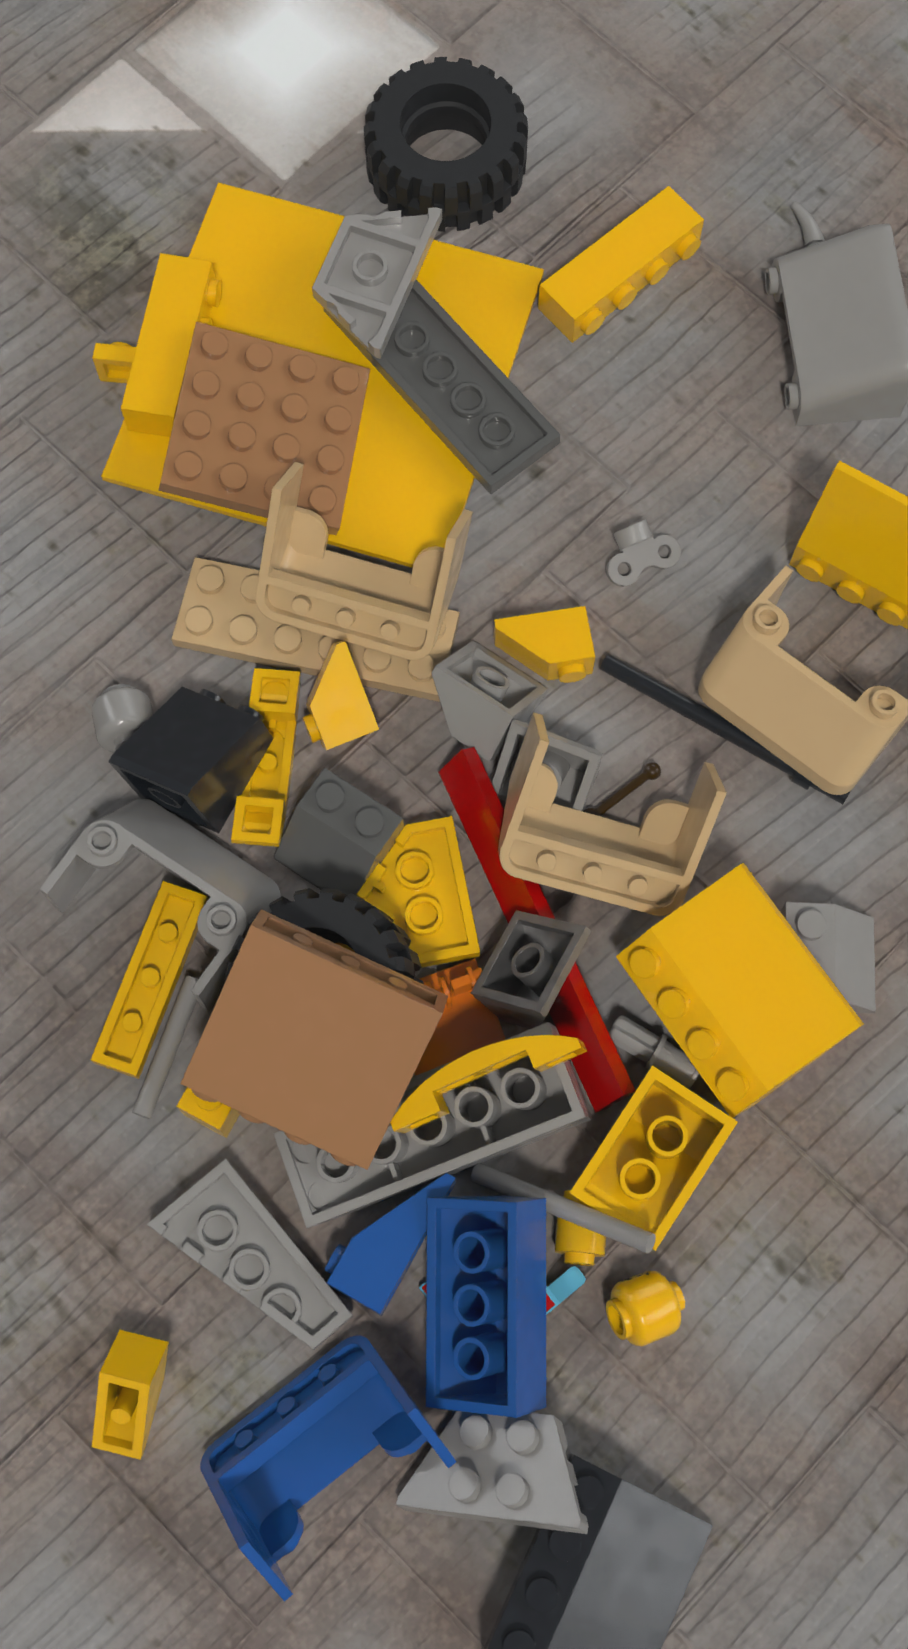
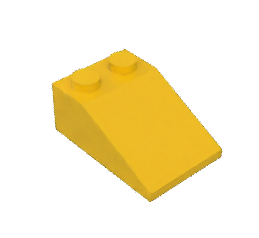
M652 1065L571 1189L570 1194L594 1210L654 1233L656 1239L652 1250L656 1251L738 1121Z

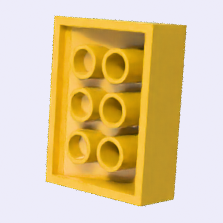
M839 460L796 545L789 565L796 568L803 578L812 582H821L836 590L837 594L845 601L853 604L860 603L877 612L878 617L884 622L894 626L900 625L908 629V496Z
M744 863L735 867L652 926L616 956L732 1118L756 1105L864 1025Z

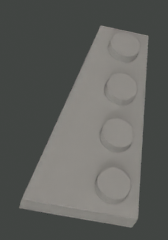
M226 1159L147 1224L313 1350L353 1317L352 1313Z

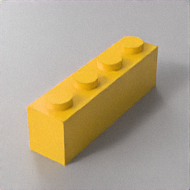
M667 186L539 285L538 309L572 343L583 334L590 335L594 333L610 313L617 308L619 310L626 308L635 299L637 292L649 283L651 285L658 283L667 274L669 267L680 259H689L701 245L700 237L704 219L670 186Z
M160 253L121 405V411L129 431L166 437L171 436L195 324L200 322L212 326V319L209 318L212 306L218 307L221 299L222 284L221 280H216L212 261Z

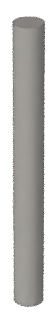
M481 1163L477 1164L472 1171L471 1180L476 1184L506 1196L546 1198L547 1213L644 1253H650L655 1244L656 1236L654 1233Z

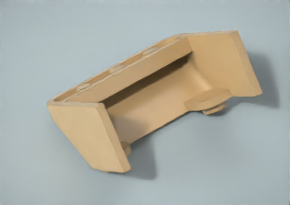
M294 462L272 488L256 591V603L259 610L273 621L405 659L419 660L426 657L438 639L459 577L473 511L466 509L462 511L447 536L445 548L434 546L422 550L414 561L412 574L326 550L328 528L323 518L311 510L297 507L304 464Z
M785 566L747 608L710 662L699 682V695L708 707L820 789L833 795L846 794L855 787L908 721V700L889 687L873 686L865 690L855 702L779 647L789 631V620L786 614L776 606L793 572L792 569Z
M533 712L509 781L498 845L499 859L503 869L509 875L651 915L664 916L671 914L682 905L727 794L714 764L704 762L688 804L671 799L660 800L648 808L640 827L553 803L558 789L556 775L548 765L542 763L549 745L543 715Z

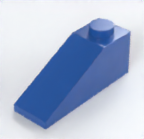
M445 1173L352 1237L347 1247L339 1244L325 1267V1271L331 1274L327 1284L382 1316L427 1235V1198L448 1197L456 1184V1178Z

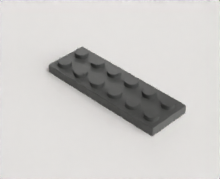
M415 280L381 359L374 357L324 308V312L490 494H493L560 443L559 432L417 280Z

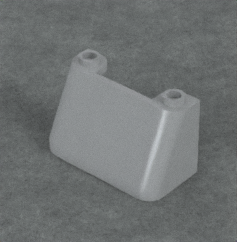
M890 224L868 225L774 258L772 267L766 268L765 288L768 295H774L776 302H783L795 368L792 383L785 384L784 398L786 409L793 410L795 425L806 426L900 417L908 399V309Z

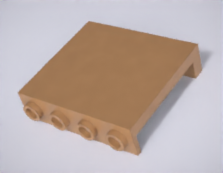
M261 909L250 925L180 1084L190 1088L202 1100L208 1102L218 1101L238 1110V1113L250 1122L266 1123L283 1131L290 1140L298 1144H312L325 1150L341 1164L347 1166L357 1165L368 1170L443 1014L448 995Z

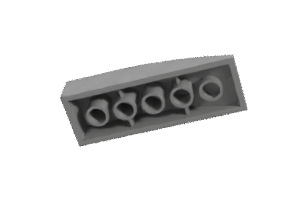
M547 1022L508 1039L535 1035H559L555 1026ZM529 1056L442 1094L450 1113L407 1133L394 1132L391 1124H389L368 1170L357 1165L347 1166L341 1164L329 1152L312 1144H298L290 1140L283 1131L274 1133L306 1228L317 1226L434 1182L445 1173L450 1175L459 1173L477 1164H482L592 1120L570 1061L567 1060L540 1072L534 1069ZM449 1063L412 1077L396 1112L425 1080Z

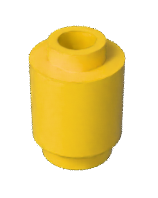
M571 1190L564 1191L563 1197L589 1207L571 1195ZM557 1217L555 1253L564 1254L565 1264L594 1266L595 1257L605 1256V1236Z

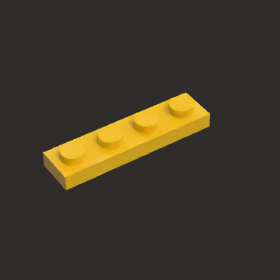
M165 881L162 882L90 1059L94 1064L137 1079L140 1078L198 932L197 920L201 909L209 900L207 895Z

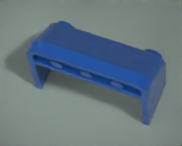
M356 1335L341 1341L215 1440L203 1454L200 1470L238 1548L285 1602L293 1593L277 1561L292 1552L302 1536L304 1523L297 1511L379 1444L389 1456L403 1457L416 1452L422 1444L428 1441L448 1469L457 1461L370 1341L364 1336Z

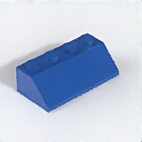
M517 1196L427 1198L426 1407L514 1418L546 1408V1198Z

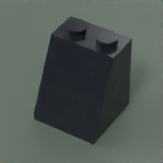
M181 687L113 753L108 762L141 799L151 800L175 815L220 833L236 805L237 796H241L274 738L263 723L264 717L256 710L246 705H239L238 709L227 705L220 696L206 689H201L200 693Z

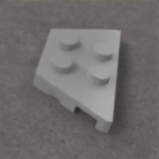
M428 208L427 215L405 217L401 216V210L383 212L375 216L366 213L345 215L312 287L313 297L376 358L381 359L441 224L442 209Z
M457 1411L439 1436L457 1462L448 1469L435 1450L431 1448L398 1496L396 1505L405 1511L581 1534H587L589 1527L586 1516L580 1511L574 1487L578 1483L573 1464L568 1461L566 1456L568 1444L562 1422L554 1415L529 1413L514 1418Z

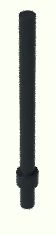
M609 653L604 658L600 666L601 671L793 777L791 782L806 790L812 787L842 805L846 801L850 792L842 795H833L823 791L721 715Z

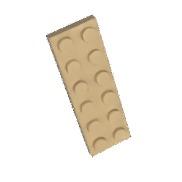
M197 557L194 558L171 639L174 646L290 671H300V673L319 675L331 645L343 640L267 618L259 610L256 603L260 570ZM447 609L433 649L426 657L419 660H409L346 642L362 686L440 702L431 673L437 664L448 658L452 653L460 620V612Z

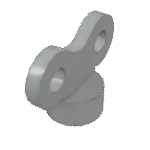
M642 520L613 533L621 553L615 554L610 558L607 563L606 573L609 580L616 586H629L637 581L642 570L648 566L666 569L677 564L681 555L680 544L669 535H660L653 538L647 520ZM662 545L669 549V556L665 559L661 558L658 554V549ZM620 563L628 565V575L622 576L619 574L618 566Z

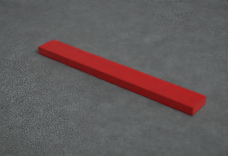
M475 747L462 749L438 773L508 924L516 910L555 919L538 883L513 877L501 866L498 845L504 808ZM575 962L549 1013L559 1035L578 1038L587 1049V1052L572 1058L571 1061L596 1113L608 1109L636 1090Z

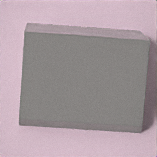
M513 719L492 781V785L504 810L510 777L529 724ZM547 731L549 745L542 763L548 765L556 775L558 789L553 803L583 811L598 776L603 752Z

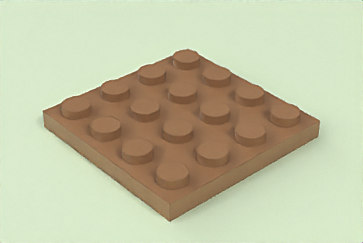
M196 322L158 491L268 518L272 488L293 463L298 462L304 464L297 507L311 510L320 515L327 525L328 534L337 535L343 514L370 369Z

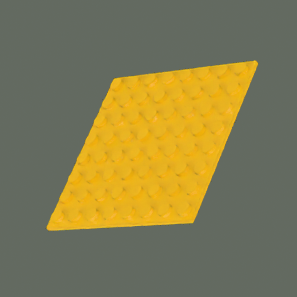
M218 182L189 254V258L212 261L216 280H221L222 292L218 307L212 306L209 317L212 319V326L370 369L340 529L337 535L328 534L327 544L413 568L414 561L422 550L434 546L445 548L448 534L466 507L475 477L324 312L323 306L313 297L312 287L345 216ZM433 240L416 280L509 379L539 290V285L544 275V269ZM123 420L101 475L103 481L267 526L268 518L158 491L170 437L129 431L125 420Z

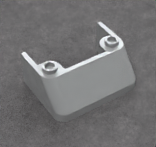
M148 799L131 801L88 825L40 887V890L54 908L63 913L96 868L109 869L117 866L134 847L189 885L207 895L209 900L198 916V930L202 938L219 952L193 986L191 992L199 1005L209 1012L219 998L226 982L227 962L234 963L239 951L233 949L238 936L246 937L250 928L248 922L261 909L268 913L272 912L269 904L281 897L279 887L270 877L157 803Z

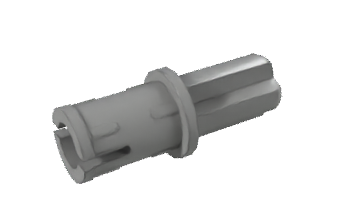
M619 1016L609 1030L613 1043L644 1061V1068L647 1070L653 1065L688 1089L699 1075V1072L683 1050L666 1041L667 1035L662 1034L659 1037L625 1016Z

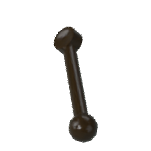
M655 762L647 763L643 768V773L597 808H587L583 812L598 816L603 815L647 780L659 778L661 775L660 766Z

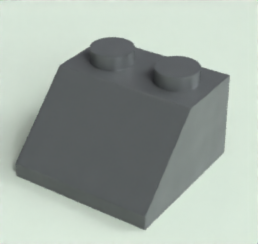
M324 768L296 806L281 839L280 846L276 850L274 859L320 890L323 888L338 889L346 895L352 893L357 896L358 891L375 867L383 861L395 844V839L404 828V819Z

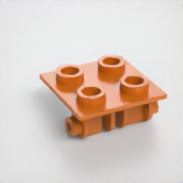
M476 959L420 978L424 985L448 995L443 1014L414 1072L415 1076L454 1061L469 1052L506 1039L498 1017L471 994L483 971L481 967H478Z

